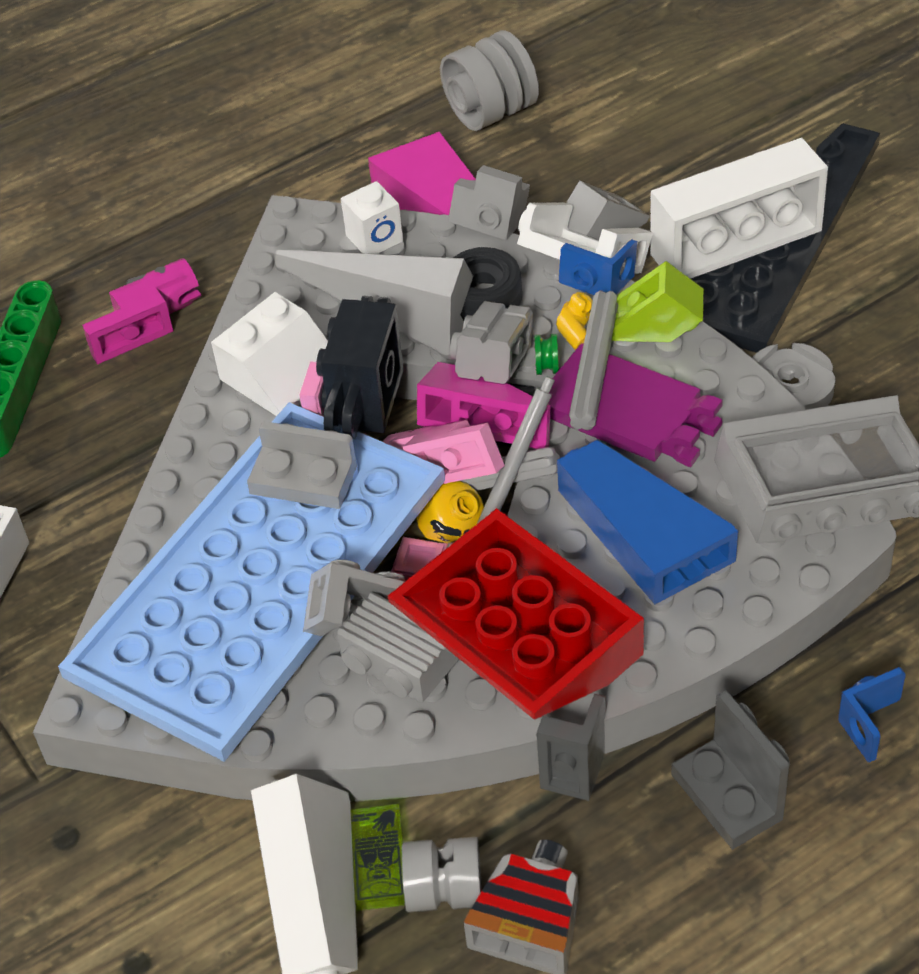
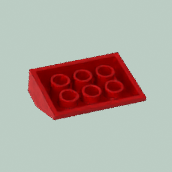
M497 508L388 595L389 603L534 720L610 685L644 654V618Z

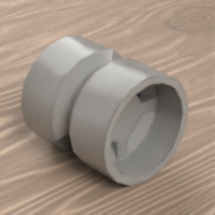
M478 837L448 839L444 847L440 848L436 846L433 840L403 842L402 872L407 912L435 911L441 902H448L452 909L472 908L482 891Z

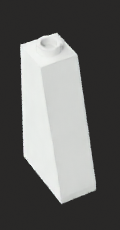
M294 774L251 790L282 974H347L358 970L349 793L299 774Z

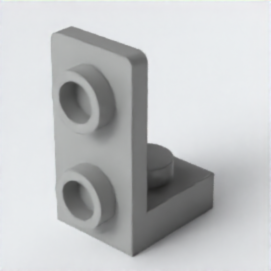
M349 560L331 561V563L311 574L303 632L323 636L340 627L346 620L350 610V595L368 599L370 592H374L388 600V595L405 582V577L393 572L374 574L360 570L358 563Z

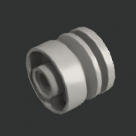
M501 30L489 38L481 39L475 44V47L468 45L442 58L440 74L445 95L459 120L471 130L478 131L501 120L504 114L512 115L537 101L539 90L534 65L524 46L511 32Z

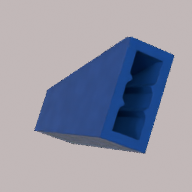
M599 440L582 448L573 449L557 460L558 491L654 605L736 562L738 530L731 523Z

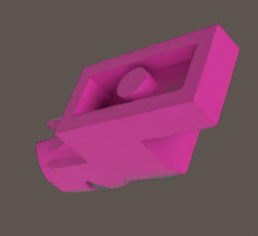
M184 258L167 264L164 267H157L155 270L144 275L128 279L127 285L109 292L114 312L82 325L91 355L97 365L174 332L169 314L187 307L194 300L201 297L200 292L195 289V287L199 286L195 274Z

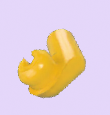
M582 292L571 295L570 301L564 304L556 321L558 331L574 350L581 343L584 344L585 326L589 320V311L592 306V299Z

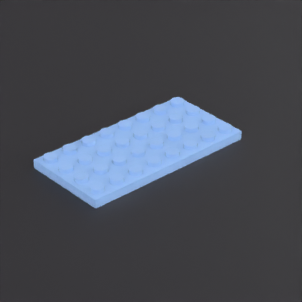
M290 402L272 421L273 423H287L298 427L324 431L323 416ZM357 432L356 439H353L357 468L341 509L252 495L249 493L247 481L262 448L259 436L58 667L62 678L225 762L323 637L303 632L311 574L333 560L353 561L360 565V570L373 573L444 483V468Z

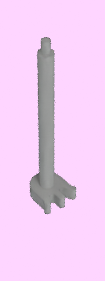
M545 377L541 389H536L504 461L505 466L499 472L477 524L496 508L501 510L552 396L549 392L554 379ZM448 542V545H447L446 548H448V547H449L451 544H453V543Z

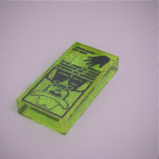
M399 804L351 809L356 911L405 905L402 872L403 832Z

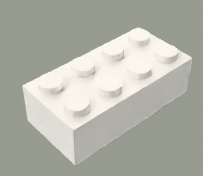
M799 138L651 190V232H653L650 242V254L658 265L667 261L691 279L822 231L828 166L803 138Z

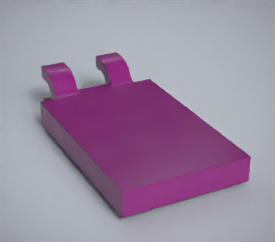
M583 343L578 346L552 378L554 383L549 392L552 394L548 403L551 405L550 419L570 428L572 427L570 425L569 413ZM608 354L595 426L588 431L582 428L578 431L653 462L663 453L691 468L700 456V449L693 446L700 437V431L714 437L722 426V418L716 416V414L722 408L723 400L710 395L700 397L699 388ZM687 423V424H690V425H692V426H695L696 428H693V427H690V426H686V425H684V424Z

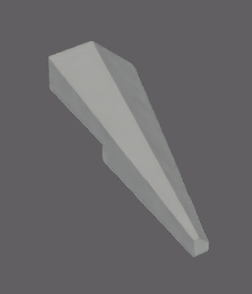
M277 249L275 253V266L279 271L283 273L286 271L301 279L307 286L313 289L318 288L328 293L339 303H341L342 299L361 301L363 295L372 296L374 302H377L379 297L390 298L391 303L396 304L398 326L401 333L419 345L422 343L436 350L441 357L453 360L450 358V343L454 332H462L464 321L460 314L473 278L463 258Z

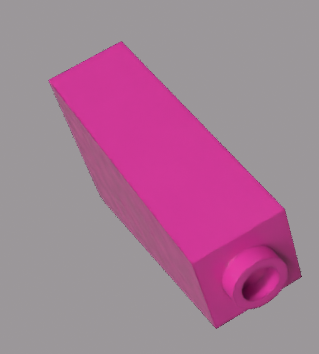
M440 132L368 158L371 183L377 181L399 203V210L449 215L454 184L460 178L476 180Z

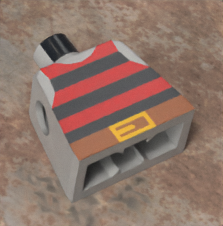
M540 840L537 843L532 859L514 854L502 857L465 918L464 928L468 949L550 974L567 973L579 894L578 875L573 871L562 869L568 852L561 844L551 840Z

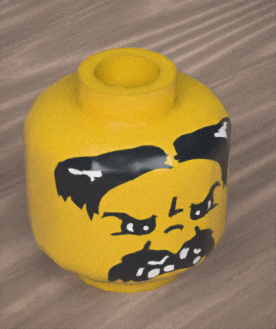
M456 481L442 484L416 517L418 527L430 541L446 544L448 542L453 543L477 524L484 505L476 489L468 483Z

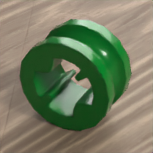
M551 334V337L548 339H543L540 335H534L536 375H542V372L547 369L556 374L559 371L557 334Z

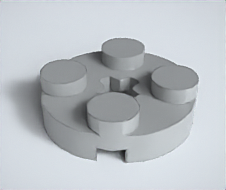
M792 343V349L777 350L778 344L763 348L752 357L780 382L805 409L825 407L831 402L835 388V376L832 372L833 365L830 359L820 350L801 343ZM794 377L799 379L798 383L788 384L782 380H791Z

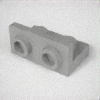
M263 421L259 428L262 448L247 481L249 493L341 509L357 468L352 436L336 431H323L298 427L287 423L279 424Z

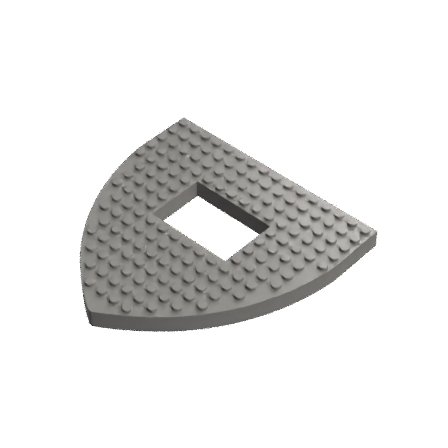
M271 196L68 654L260 436L259 428L262 422H272L276 417L220 380L211 342L274 292L307 311L327 339L329 319L337 316L341 303L337 302L328 293L318 288L313 289L307 286L294 275L286 271L284 273L279 271L275 266V253L277 249L362 253L346 236L341 203L287 196ZM400 210L403 242L379 254L453 258L468 249L490 247L507 252L517 261L522 278V300L520 306L528 307L533 312L531 346L506 383L534 386V393L537 388L541 389L545 377L553 378L555 374L547 369L542 372V375H536L534 335H540L541 338L548 339L551 337V334H557L560 369L575 351L557 329L556 321L562 307L567 301H570V297L574 293H585L592 301L594 295L559 283L560 259L518 245V234L512 233L507 240H503L448 222L449 215L446 214L437 215ZM630 280L616 295L620 294L622 291L630 287L635 282ZM484 283L474 285L472 288L485 289L494 285ZM703 321L695 329L685 332L672 342L611 341L609 354L699 388L700 397L710 395L723 400V406L716 414V416L722 418V426L714 437L700 431V437L693 445L700 449V456L691 468L663 453L653 462L551 419L549 446L554 447L556 453L562 458L571 450L582 448L596 440L604 443L731 523L738 530L736 562L654 605L558 491V473L517 482L508 512L510 519L644 618V654L610 685L544 715L583 725L594 694L605 696V754L659 734L716 706V696L720 693L727 691L733 697L772 673L841 622L887 580L891 572L896 531L890 521H884L876 525H861L839 529L831 533L822 532L804 535L786 541L776 540L756 543L714 461L723 423L806 409L765 368ZM399 331L403 373L395 398L417 400V384L437 362L456 365V360H448L441 357L436 350L422 343L419 345L411 341L405 334ZM687 423L684 424V425H686V426H690V427L696 428L695 426H692V425H690V424H687ZM358 431L360 433L366 434V431ZM828 434L821 435L817 447L807 453L800 451L795 440L778 442L773 455L765 460L758 459L752 447L746 448L771 496L864 481ZM529 447L527 451L535 450V448ZM353 597L346 620L350 619L351 614L356 612L358 606H362L365 598ZM338 627L320 639L225 762L62 678L60 672L33 734L46 764L51 766L244 800H253L251 793L253 789L294 774H299L348 792L350 802L442 794L539 774L536 732L542 717L536 720L531 718L460 659H458L423 703H419L415 698H410L408 695L405 698L398 697L390 692L383 684V681L378 680L374 675L370 676L367 672L364 675L357 674L344 664L337 637Z

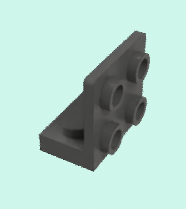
M724 691L716 696L714 740L672 763L671 775L732 850L783 820L790 767L789 758L777 741H769L758 728L757 721L751 710L743 703L738 704L727 691Z

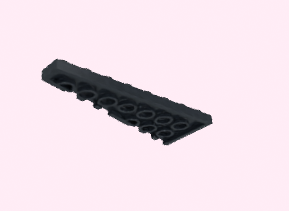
M842 123L816 147V154L828 166L822 231L691 278L692 281L704 289V323L708 324L739 348L757 353L763 348L772 345L879 145L880 132Z

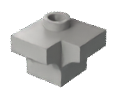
M483 165L477 171L476 180L460 178L454 184L448 222L507 240L518 228L520 217L526 209L530 185L523 183L522 177Z

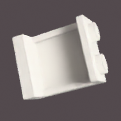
M529 203L527 209L520 217L518 225L520 235L517 244L560 259L561 247L565 243L612 258L631 239L636 240L635 274L642 273L653 232L641 228L602 229L599 240L568 229L573 206L567 203ZM626 259L622 264L620 275L623 273V270L625 268Z

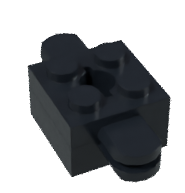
M365 295L362 296L361 301L342 299L337 316L329 319L327 346L325 349L320 348L316 361L317 375L322 376L324 380L321 397L322 407L325 409L324 431L340 433L342 428L343 434L352 436V439H356L358 431L385 433L403 373L396 304L391 303L388 297H379L377 302H374L372 296Z

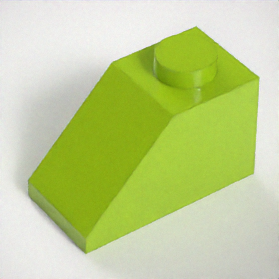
M665 261L617 295L616 302L618 307L611 341L672 342L685 332L692 331L703 321L704 289Z

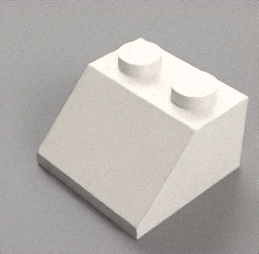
M274 292L214 339L211 344L220 380L277 416L289 402L297 406L301 405L299 394L310 361H317L320 348L325 349L328 340L307 311Z

